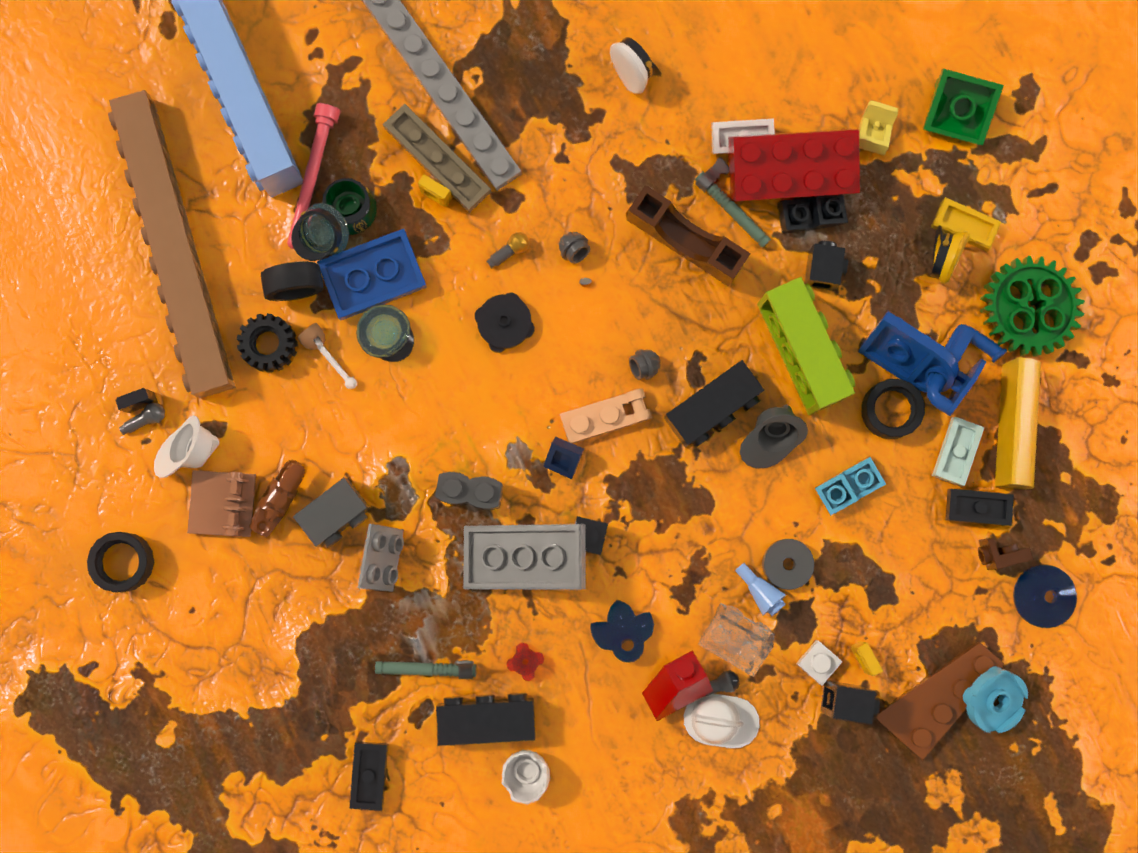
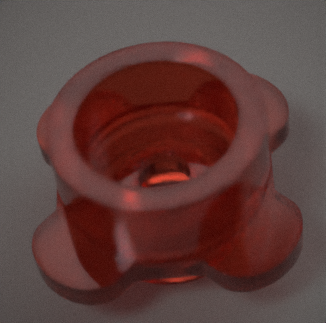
M519 643L516 646L515 655L507 661V668L510 671H516L521 674L524 680L530 681L535 677L534 672L538 665L543 664L544 656L541 652L535 653L529 649L527 643ZM523 659H528L527 665L522 663Z

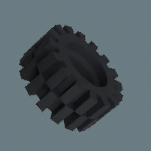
M267 313V316L257 314L256 319L250 317L246 320L248 322L246 327L242 325L240 328L242 334L237 335V340L240 342V345H237V349L242 354L240 356L250 366L262 372L272 373L273 370L277 369L280 371L284 369L283 366L285 364L289 365L292 362L290 358L292 356L295 357L297 353L295 346L298 347V341L295 339L296 334L294 330L282 318L275 317L273 314ZM264 332H273L279 339L277 350L269 355L259 353L256 347L257 338Z

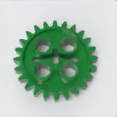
M1031 256L1025 257L1022 262L1016 258L1011 261V266L1007 263L1001 266V273L996 271L990 276L994 282L984 285V288L990 294H985L980 298V300L988 303V306L982 308L980 312L989 314L990 318L986 319L983 325H993L994 328L990 331L989 336L999 334L1001 337L998 340V345L1009 342L1008 352L1010 353L1020 347V356L1027 355L1030 349L1033 357L1041 355L1042 350L1046 355L1054 352V347L1057 349L1064 347V340L1069 341L1074 338L1070 330H1077L1081 327L1074 319L1084 316V313L1076 310V308L1085 303V301L1075 297V294L1079 293L1082 289L1071 287L1076 278L1075 276L1068 279L1064 277L1067 270L1066 267L1059 271L1055 270V260L1045 266L1043 256L1036 259L1034 263ZM1027 280H1031L1032 286H1030ZM1041 284H1045L1050 288V297L1043 294ZM1010 286L1018 288L1020 292L1019 299L1011 295ZM1028 302L1030 305L1035 306L1036 310L1033 307H1029ZM1045 314H1048L1053 318V327H1050L1045 323ZM1014 316L1021 318L1023 329H1018L1014 325Z

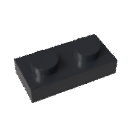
M948 489L946 520L1012 526L1014 494Z
M355 742L349 809L382 811L388 743Z

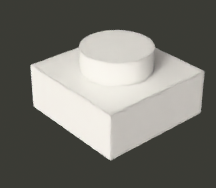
M815 640L796 664L822 686L843 661L819 640Z

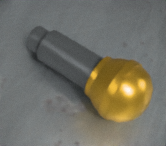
M522 232L513 233L507 242L508 244L492 254L490 259L487 260L489 266L493 268L514 254L526 252L530 245L528 237Z

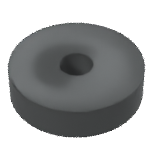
M782 539L774 542L767 548L762 559V568L764 575L774 586L781 589H797L805 585L811 578L814 571V558L809 548L802 542L794 539ZM786 558H790L793 561V567L790 570H786L783 567V561Z

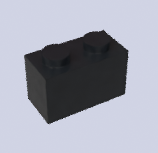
M828 680L824 683L820 712L833 719L872 724L873 717L878 716L880 700L876 697V691L855 684Z

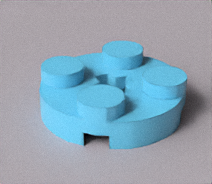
M997 666L991 667L980 675L963 694V701L967 704L968 717L972 723L989 733L990 731L1002 733L1012 729L1023 717L1026 709L1022 708L1024 698L1028 699V690L1024 681L1014 673ZM1001 695L998 698L999 704L997 706L993 705L995 698Z

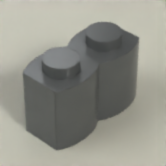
M445 472L438 476L435 497L450 505L460 506L470 503L482 510H495L501 506L503 484L490 477L470 479L461 473Z

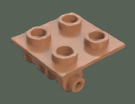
M193 470L187 533L251 537L252 530L249 525L253 518L256 474Z

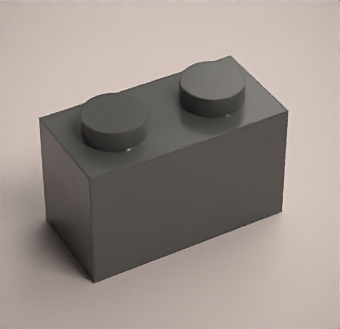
M342 478L295 514L293 518L315 547L325 545L329 548L343 537L340 533L348 526L354 529L368 518L365 513L371 508L350 480Z

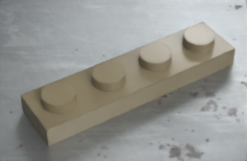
M406 104L402 105L383 123L384 129L441 185L450 189L451 195L469 213L491 193V188Z

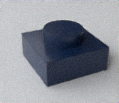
M555 436L543 467L572 479L584 448Z

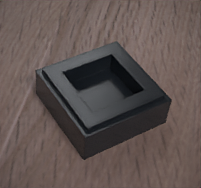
M145 388L117 397L115 400L118 409L128 414L145 408L149 403H158L155 393Z

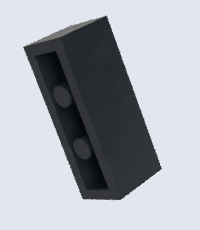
M741 360L668 412L664 419L685 448L691 443L696 448L710 438L707 432L716 425L721 430L736 419L733 415L734 412L741 407L748 411L761 400L758 395L764 389L744 361Z
M527 693L507 694L508 699L495 700V695L491 694L477 695L476 701L463 702L462 696L445 697L444 703H439L436 706L438 746L535 740L534 698H527Z

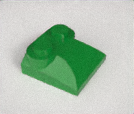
M942 68L940 76L935 82V91L923 130L983 146L1004 85Z

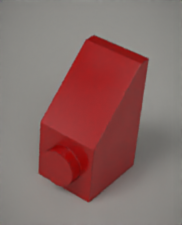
M692 650L664 665L642 692V695L656 721H659L713 692L708 676Z

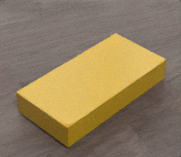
M945 197L941 202L931 228L937 230V227L940 225L945 233L952 235L967 231L970 235L967 243L988 252L992 247L1002 222Z

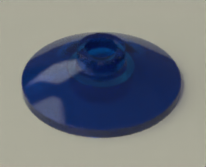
M1037 565L1027 569L1020 575L1014 586L1013 599L1018 613L1026 622L1036 627L1052 628L1063 624L1073 614L1077 603V592L1073 581L1063 570L1051 565ZM1047 591L1053 593L1054 598L1051 602H1047L1045 599Z

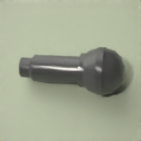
M156 402L149 403L140 414L124 422L119 427L120 432L125 435L147 424L160 423L165 417V410L162 405Z

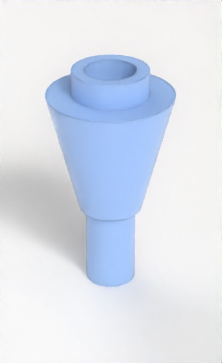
M745 563L735 570L748 585V589L763 616L766 613L773 616L786 605L782 600L786 594L762 578L757 577Z

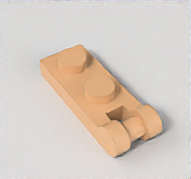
M643 388L561 413L560 417L568 442L573 444L652 419L650 409H646L643 400L646 398ZM632 403L634 414L626 416L623 405Z

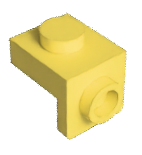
M869 101L859 125V148L885 155L889 147L892 126L897 118L899 109L876 101Z

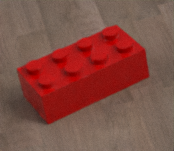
M859 129L728 137L730 198L734 201L860 193Z

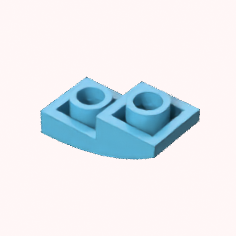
M868 457L817 486L815 489L829 514L833 515L857 502L858 499L886 485L871 457Z

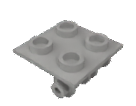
M369 523L358 582L359 589L393 592L394 584L398 579L397 566L399 555L404 545V529Z

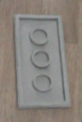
M585 524L464 526L463 589H586Z

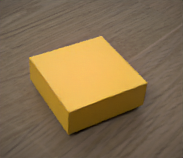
M423 174L418 182L421 193L443 207H447L452 200L450 189Z
M859 641L851 646V650L865 674L875 676L883 672L868 642Z

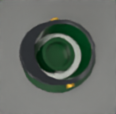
M342 178L331 183L323 194L322 209L329 211L335 216L340 224L342 234L355 235L361 233L374 222L377 212L375 198L369 189L354 179ZM325 219L327 224L333 229L329 221Z

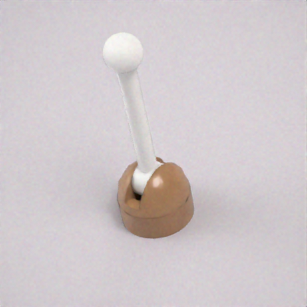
M314 323L305 329L297 337L301 344L310 350L319 349L345 380L346 388H356L357 380L349 377L323 346L325 334L321 327Z

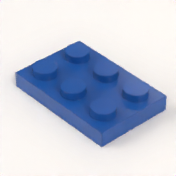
M404 228L317 261L340 321L427 288Z

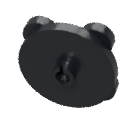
M515 293L497 295L488 299L482 307L476 310L474 315L480 335L495 353H501L505 349L518 346L525 339L532 337L535 332L528 307Z

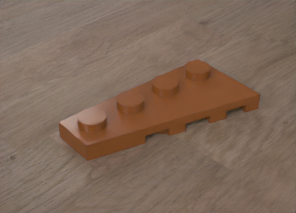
M976 642L944 664V667L921 680L920 684L910 691L894 699V702L882 710L880 709L878 716L873 718L919 759L923 760L966 710L967 704L963 701L964 691L971 687L974 681L991 667L997 666L1002 668L1004 663L982 643Z

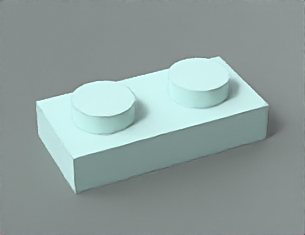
M952 417L932 476L960 487L965 486L985 427L958 417Z

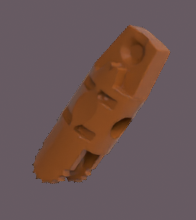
M288 460L283 464L284 467L280 469L276 478L273 477L256 507L249 527L264 537H268L281 521L298 492L297 488L302 481V477H304L305 469L296 460Z

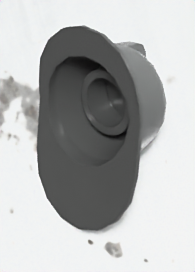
M787 404L782 407L768 408L758 416L756 427L741 443L740 455L742 460L748 466L754 468H768L776 465L804 441L808 433L806 423L801 418L795 416L791 407Z

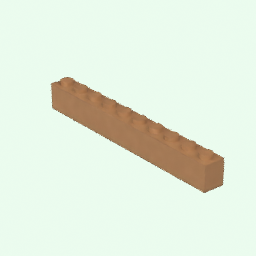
M146 90L111 99L109 103L112 111L108 112V117L113 129L118 131L120 140L116 141L118 152L122 159H126L128 169L124 170L128 185L134 188L136 198L132 199L133 206L139 217L142 216L144 227L141 228V234L147 246L150 245L153 255L149 257V263L155 275L158 274L161 284L157 286L158 295L161 302L167 305L169 315L165 316L169 331L175 333L177 344L174 345V352L179 363L183 362L186 373L182 375L184 387L188 393L191 392L193 396L198 398L236 388L155 102Z

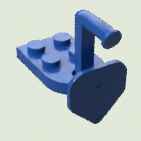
M887 311L857 352L899 379L912 383L918 390L927 392V397L931 404L943 413L951 416L976 382L986 363L985 360L980 359L966 374L959 370L958 362L969 343L988 354L992 358L993 363L998 361L1007 352V349H1002L990 338L971 326L964 324L959 325L954 330L944 347L928 335L923 334L906 323L903 319ZM950 388L953 391L948 399L941 392H945Z

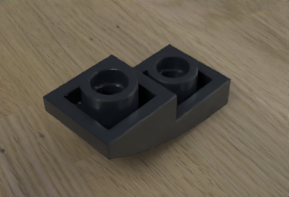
M843 194L813 196L808 199L782 200L777 204L782 234L816 230L848 223Z

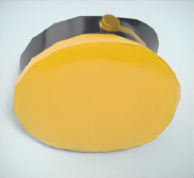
M940 225L937 227L934 240L933 269L930 277L939 279L943 284L949 282L969 240L970 235L967 231L952 235L945 233Z

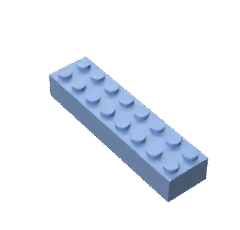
M171 0L178 16H181L185 24L183 29L190 43L194 44L198 52L195 54L202 70L206 71L210 79L208 85L214 97L219 100L222 109H220L227 126L231 127L235 135L232 137L239 153L243 154L248 163L245 167L253 183H256L260 191L265 189L271 198L302 185L303 178L223 1Z

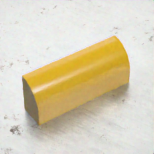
M1018 357L1002 364L995 487L1023 490L1034 488L1041 362L1035 359Z

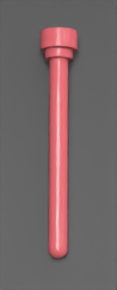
M317 103L314 112L317 129L287 241L291 249H294L291 240L294 225L301 217L300 214L303 211L307 212L310 207L329 129H332L334 124L338 123L341 112L338 108L324 103ZM307 216L303 219V230Z

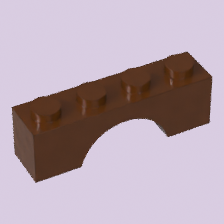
M646 185L628 210L627 221L728 287L751 254L725 236H716L697 227L682 216L671 201Z

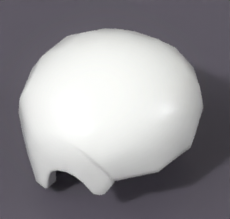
M521 750L512 754L503 765L502 785L507 789L510 799L514 802L530 804L538 801L547 790L550 781V770L546 761L537 752Z

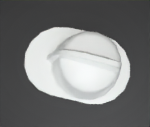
M190 416L180 428L166 439L157 452L154 461L155 475L159 478H167L180 467H202L219 445V439L212 435L210 431L200 426L197 416Z
M711 694L686 706L684 712V725L688 734L695 741L706 745L742 748L753 741L760 727L759 715L755 707L747 700L734 696Z

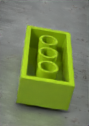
M799 277L767 291L757 303V306L809 416L855 393L853 389L855 387V380L848 369L844 370L840 358H842L841 350L835 340H830L826 331L828 329L827 320L824 314L817 312L813 303L815 295L811 286L808 283L804 284L802 278Z

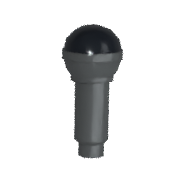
M731 670L724 671L717 677L718 679L709 681L713 692L705 696L719 691L734 692L740 684L738 675Z

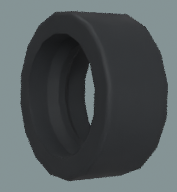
M315 262L284 263L272 266L261 272L264 298L269 301L297 300L323 291L320 265Z
M887 379L874 385L865 394L861 404V416L866 427L874 435L884 439H898L913 433L921 425L925 415V402L920 391L912 383L902 379ZM897 391L908 399L911 406V414L903 425L888 427L878 420L875 414V403L882 393Z
M113 532L102 536L91 547L87 558L88 573L93 582L103 590L115 593L132 591L145 584L152 574L154 565L153 551L147 541L137 534L127 532ZM119 543L128 544L133 547L139 558V565L135 574L123 581L113 580L107 576L103 567L105 552L114 544Z

